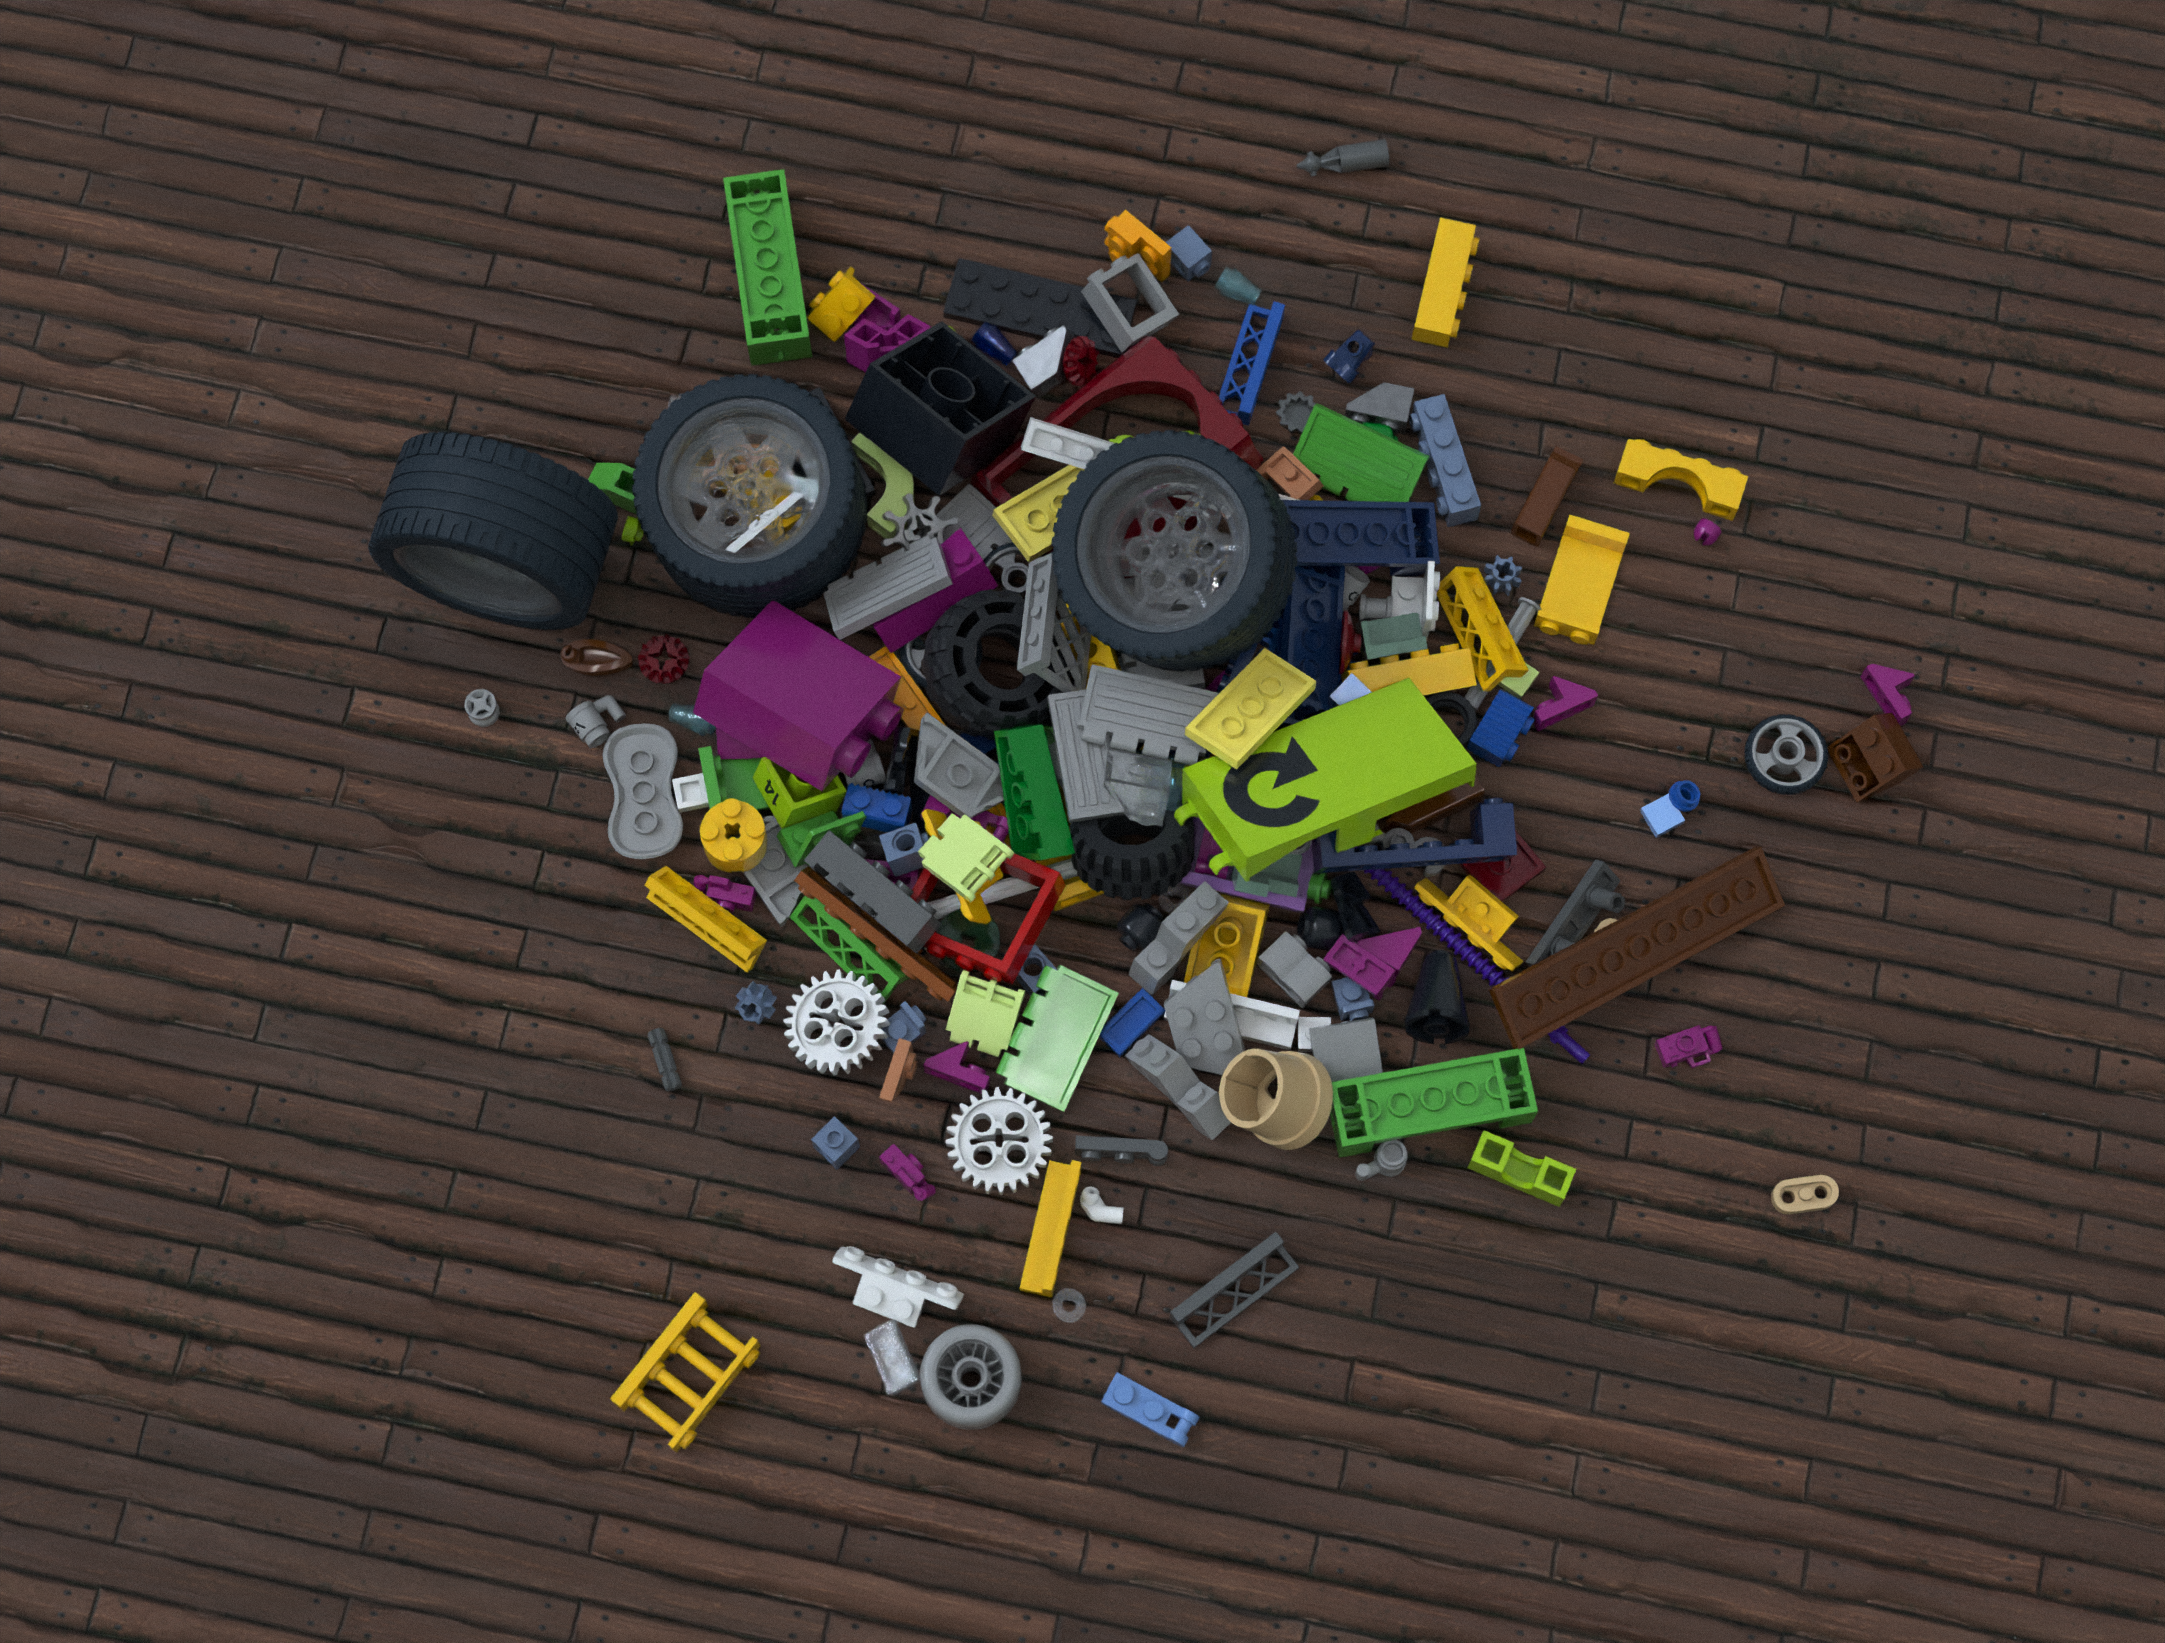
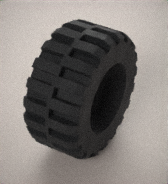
M1141 780L1146 804L1135 806L1134 813L1071 822L1070 834L1075 854H1071L1072 864L1080 879L1084 883H1088L1091 889L1096 892L1103 891L1104 895L1110 898L1119 896L1123 900L1132 901V898L1141 897V900L1150 899L1153 894L1157 893L1160 896L1166 893L1170 886L1174 888L1182 881V877L1188 874L1191 869V863L1194 860L1193 817L1185 820L1183 826H1180L1174 817V813L1183 805L1182 798L1173 791L1169 793V789L1163 785L1158 784L1154 786L1150 781ZM1133 834L1153 839L1139 845H1124L1111 841L1120 836Z

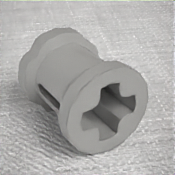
M1361 594L1358 622L1365 619L1377 620L1391 617L1393 597L1387 596L1386 599L1368 598L1366 594Z

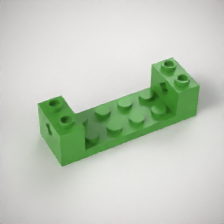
M781 169L725 177L723 181L751 366L812 357L785 171ZM760 190V193H754V191Z
M1524 1048L1332 1082L1333 1102L1330 1118L1339 1158L1371 1152L1374 1143L1498 1121L1500 1129L1529 1124L1533 1122L1538 1112Z

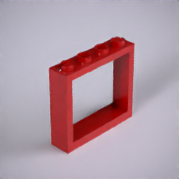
M1015 853L1011 859L1006 858L999 866L1001 871L1041 889L1003 960L1001 961L936 932L923 946L927 948L931 955L939 959H944L946 956L955 960V963L964 970L972 971L974 968L983 972V975L989 980L992 979L999 982L1002 980L1013 985L1066 886L1060 872ZM924 868L912 889L914 892L910 897L917 903L921 899L927 901L939 878Z

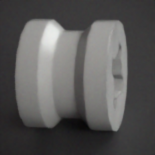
M476 689L470 692L465 699V710L471 722L475 725L488 727L498 720L500 708L490 691Z

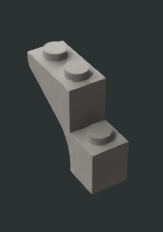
M1204 881L1161 923L1156 938L1133 960L1128 975L1153 996L1174 975L1176 968L1185 955L1226 909L1229 902Z
M1147 1034L1143 1039L1137 1041L1133 1048L1125 1055L1127 1060L1180 1109L1193 1127L1209 1139L1213 1140L1231 1123L1222 1111L1219 1094L1202 1083L1182 1055Z

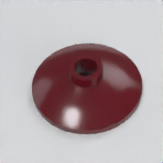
M1344 610L1342 616L1339 674L1345 672L1353 653H1360L1361 634L1355 633L1348 610Z

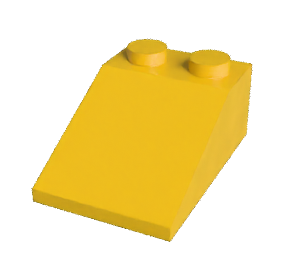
M1219 893L1229 902L1228 906L1191 948L1184 982L1187 983L1196 975H1200L1211 966L1213 961L1221 958L1230 993L1248 997L1270 904Z

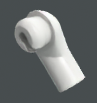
M1091 1186L1083 1189L1080 1196V1204L1091 1220L1122 1224L1123 1207L1106 1206L1099 1196L1098 1189Z

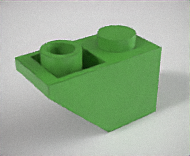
M596 463L588 478L589 482L602 490L614 505L636 514L637 511L633 501L635 497L632 492V485L634 484L632 480L633 471L636 469L623 463Z

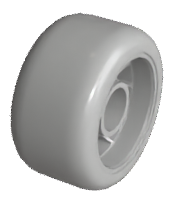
M960 1325L943 1332L930 1344L921 1363L920 1384L925 1401L939 1419L956 1428L975 1430L997 1423L1011 1411L1021 1390V1366L1015 1349L1000 1333L982 1325ZM969 1371H975L981 1376L979 1384L974 1387H967L962 1383L963 1375Z

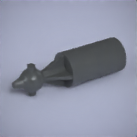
M1385 139L1336 146L1321 158L1313 155V151L1307 152V157L1304 161L1297 164V169L1305 170L1311 174V177L1317 176L1316 172L1320 167L1340 174L1389 166L1387 142Z

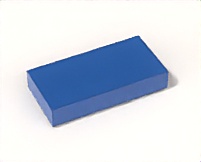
M1142 988L1104 1025L1099 1038L1116 1055L1121 1057L1165 1014V1009Z

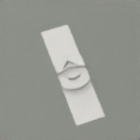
M793 492L774 509L765 511L759 516V521L757 519L749 525V529L725 550L734 553L804 494Z

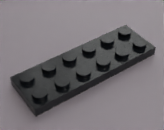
M962 258L958 259L943 311L944 318L1038 340H1043L1044 335L1051 329L1060 328L1064 325L1073 334L1074 338L1085 336L1089 340L1095 341V349L1099 351V354L1119 358L1123 355L1082 294L1081 290L1084 287ZM1109 293L1131 326L1137 300Z

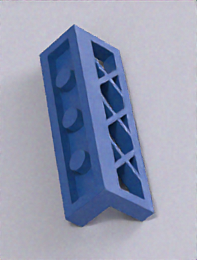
M1273 301L1271 310L1251 304L1248 305L1219 394L1223 405L1225 400L1237 395L1241 402L1238 413L1226 411L1229 414H1236L1242 423L1247 426L1250 424L1284 319L1285 304ZM1252 315L1268 319L1265 329L1255 333L1250 324ZM1254 341L1258 347L1257 354L1247 360L1241 351L1242 346ZM1238 358L1241 360L1239 364H1237ZM1246 368L1250 375L1248 382L1238 387L1233 379V374ZM1231 385L1233 390L1228 392L1229 386Z

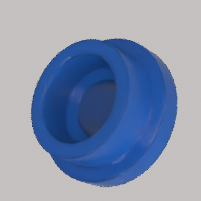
M1678 781L1670 787L1669 799L1678 810L1689 812L1699 804L1700 790L1691 781Z

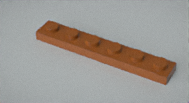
M807 866L794 879L800 885L798 889L802 894L810 899H818L825 905L824 910L830 916L838 920L842 918L851 925L849 929L854 935L863 940L867 938L876 945L875 950L881 956L888 960L893 958L902 966L901 971L913 980L917 978L927 985L926 990L938 1000L945 999L948 1002L956 994L957 982L920 953L916 954L812 868Z

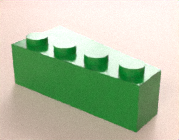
M1024 725L994 731L1011 850L1015 854L1029 860H1044L1075 854L1048 748V738L1043 725Z

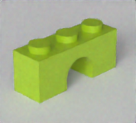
M1483 1130L1468 1169L1560 1207L1566 1197L1576 1169L1546 1156L1544 1159H1537L1525 1155L1514 1148L1513 1142Z

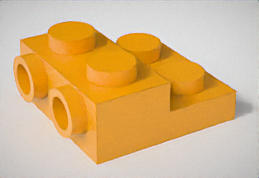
M1127 210L1118 217L1113 216L1107 222L1104 230L1109 235L1106 237L1104 244L1109 247V257L1113 262L1123 255L1130 258L1139 253L1153 276L1160 282H1163L1170 275L1172 247Z

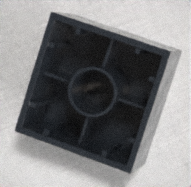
M941 321L869 364L845 420L940 496L989 464L1013 444L1036 396Z

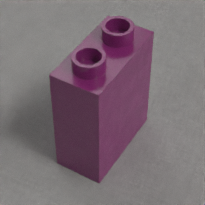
M771 601L704 669L693 713L823 791L839 772L850 778L857 774L869 755L871 744L867 743V741L873 735L882 741H886L894 732L904 711L902 707L893 702L901 676L776 601Z

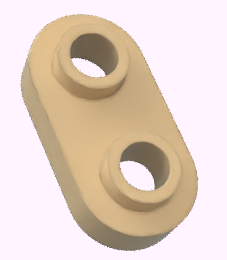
M1826 1175L1786 1179L1779 1182L1772 1190L1771 1202L1777 1211L1788 1215L1824 1210L1836 1202L1839 1188L1837 1183ZM1815 1189H1822L1825 1193V1198H1817L1814 1193ZM1782 1194H1790L1793 1198V1202H1784L1782 1199Z

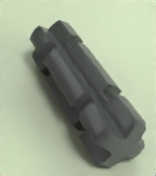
M663 1028L653 1029L648 1032V1038L651 1047H654L652 1051L659 1073L663 1075L661 1078L666 1091L677 1090L682 1086L678 1072H675L677 1067L669 1044H666L668 1042L666 1032Z

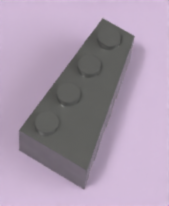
M829 830L804 861L917 954L942 924L934 917L937 910L923 899L919 903L915 902L910 897L914 891L900 880L895 884L887 878L890 872L876 860L872 865L864 859L867 853L854 842L849 846L846 845Z

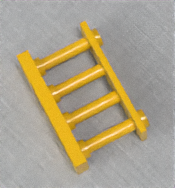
M694 1292L610 1398L624 1412L629 1406L631 1408H638L674 1436L668 1445L676 1453L681 1447L686 1449L697 1435L694 1430L743 1367L750 1368L760 1355L758 1351L760 1344L753 1336L744 1345L707 1316L708 1312L705 1310L708 1304L696 1292ZM692 1326L695 1328L699 1326L737 1356L725 1372L686 1343L687 1338L684 1336ZM671 1353L674 1355L680 1354L716 1382L704 1399L665 1369L666 1365L663 1362ZM650 1379L653 1382L655 1380L659 1381L695 1409L683 1425L679 1424L644 1396L645 1392L642 1389Z

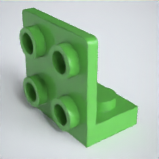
M711 746L698 748L710 809L729 798L746 802L757 811L770 809L752 778L762 758L721 759L720 755H713Z
M833 810L781 829L776 837L796 868L807 864L804 861L805 858L829 830L849 846L855 836L861 831L860 827L866 819V815L861 811L838 819Z

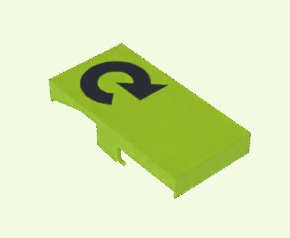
M1407 678L1273 732L1238 769H1235L1217 756L1183 768V805L1175 811L1174 817L1180 826H1183L1185 820L1190 817H1199L1223 851L1214 856L1209 862L1208 866L1213 873L1218 875L1219 871L1225 866H1235L1245 882L1250 881V877L1304 843L1336 830L1335 850L1337 853L1371 842L1372 838L1383 834L1380 829L1375 831L1376 820L1465 783L1473 787L1477 763L1411 679Z

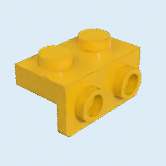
M851 266L845 273L839 270L828 283L831 287L826 294L820 291L809 304L813 309L807 316V319L834 342L875 298L874 294L852 276L855 270Z

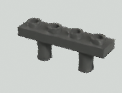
M1599 860L1593 862L1527 959L1526 963L1530 967L1580 941L1601 909L1614 913H1619L1623 910L1625 898L1621 896L1622 894L1613 892L1620 879L1605 862Z

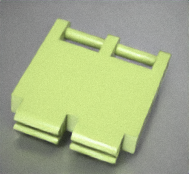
M953 813L937 829L938 834L943 837L942 840L932 835L918 850L919 856L924 859L922 861L923 867L969 902L976 898L974 894L987 879L991 881L994 878L995 870L1006 858L1011 859L1014 855V852L968 816L964 814L961 818H958Z
M963 970L946 1026V1030L951 1031L949 1041L958 1044L968 1041L969 1048H971L974 1040L979 1041L978 1051L999 1057L1002 1049L1008 1050L1009 1048L1008 1044L1016 1027L1025 990L1018 989V991L997 985L998 981L991 979L988 982L970 976L969 971Z

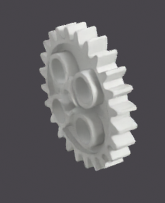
M840 970L836 971L834 978H831L827 971L823 973V981L821 982L814 976L811 977L813 986L808 988L806 985L801 984L800 987L804 994L802 996L793 994L792 998L796 1001V1006L786 1007V1010L793 1015V1017L786 1018L783 1021L787 1027L791 1028L784 1032V1035L789 1040H793L788 1044L789 1048L792 1051H797L795 1056L800 1062L806 1060L805 1065L809 1069L817 1065V1070L821 1074L825 1073L828 1066L834 1076H837L839 1067H842L849 1074L851 1070L850 1064L853 1063L858 1068H863L861 1059L865 1057L872 1061L871 1049L881 1051L882 1047L878 1044L877 1040L887 1039L888 1037L881 1029L882 1027L890 1026L888 1019L882 1017L889 1013L886 1005H881L885 998L881 993L876 994L878 989L873 983L867 986L868 980L865 976L862 975L856 981V975L853 971H850L846 978H844ZM833 998L831 1006L826 1009H820L825 999ZM856 1006H863L861 1014L851 1017V1011ZM812 1014L820 1015L822 1018H810V1016ZM840 1018L843 1020V1022H844L846 1025H844V1024H842V1023H838L839 1020H840ZM828 1020L837 1023H835L834 1026H832ZM852 1027H863V1030H854ZM823 1028L819 1038L810 1039L815 1029ZM853 1036V1041L849 1046L840 1047L841 1041L845 1037Z
M999 1087L995 1088L994 1096L991 1097L986 1090H982L981 1100L970 1095V1107L962 1103L959 1104L963 1115L952 1114L951 1116L957 1126L947 1127V1133L955 1136V1138L946 1140L947 1147L955 1148L948 1153V1159H958L953 1166V1170L956 1172L964 1169L962 1181L965 1182L972 1177L974 1179L973 1189L975 1190L981 1183L985 1184L986 1194L990 1193L993 1186H997L1000 1195H1003L1004 1187L1008 1185L1012 1192L1016 1193V1183L1021 1182L1026 1188L1029 1187L1027 1177L1030 1175L1038 1179L1039 1173L1036 1167H1047V1162L1042 1156H1051L1052 1150L1044 1146V1144L1053 1142V1136L1043 1134L1051 1129L1049 1122L1040 1123L1045 1117L1044 1110L1034 1113L1037 1106L1036 1101L1034 1100L1026 1105L1025 1093H1022L1017 1099L1013 1098L1012 1088L1007 1091L1006 1096H1001ZM1015 1117L1020 1118L1024 1122L1022 1129L1011 1131L1007 1128L1006 1123L1008 1120ZM979 1119H986L991 1123L990 1129L986 1132L976 1131L973 1125ZM996 1135H1002L1004 1140L1003 1147H996L994 1142ZM1023 1137L1029 1139V1141L1026 1143H1022L1020 1141H1012L1021 1139ZM973 1139H976L978 1141H987L977 1143L976 1145L970 1144V1141ZM1012 1150H1021L1026 1155L1025 1159L1017 1164L1010 1162L1007 1156ZM981 1151H987L993 1157L988 1164L980 1165L974 1160L975 1155Z

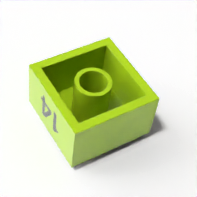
M766 757L761 759L752 777L781 829L833 810L836 812L847 792L838 775L821 791Z

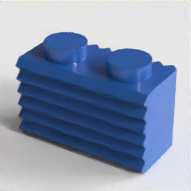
M1500 689L1470 738L1467 749L1491 764H1495L1497 767H1501L1505 759L1511 762L1520 746L1515 743L1520 733L1526 736L1535 721L1531 717L1534 707Z
M851 783L848 785L841 813L842 817L845 818L863 811L866 819L862 827L890 832L909 825L912 815V802L909 796L904 797L903 794L898 796L897 793L892 795L890 791L888 793H885L884 790L879 792L878 788L873 791L872 787L867 789L866 786L860 787L859 784L854 786Z

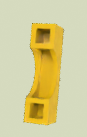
M1628 439L1613 483L1643 493L1651 484L1659 480L1677 479L1689 484L1698 493L1703 512L1733 521L1738 511L1748 476L1741 474L1739 470L1734 468L1714 466L1708 460L1702 458L1692 459L1682 456L1680 452L1674 449L1663 450L1654 447L1645 440Z

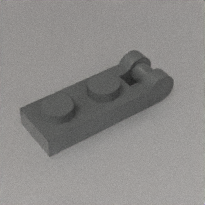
M1076 1135L1075 1155L1082 1156L1081 1159L1085 1161H1101V1157H1112L1118 1163H1133L1134 1159H1147L1153 1166H1162L1167 1160L1168 1147L1166 1143L1160 1140Z

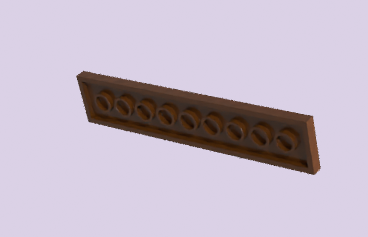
M1754 847L1488 990L1514 1049H1521L1784 907L1785 904L1762 847Z

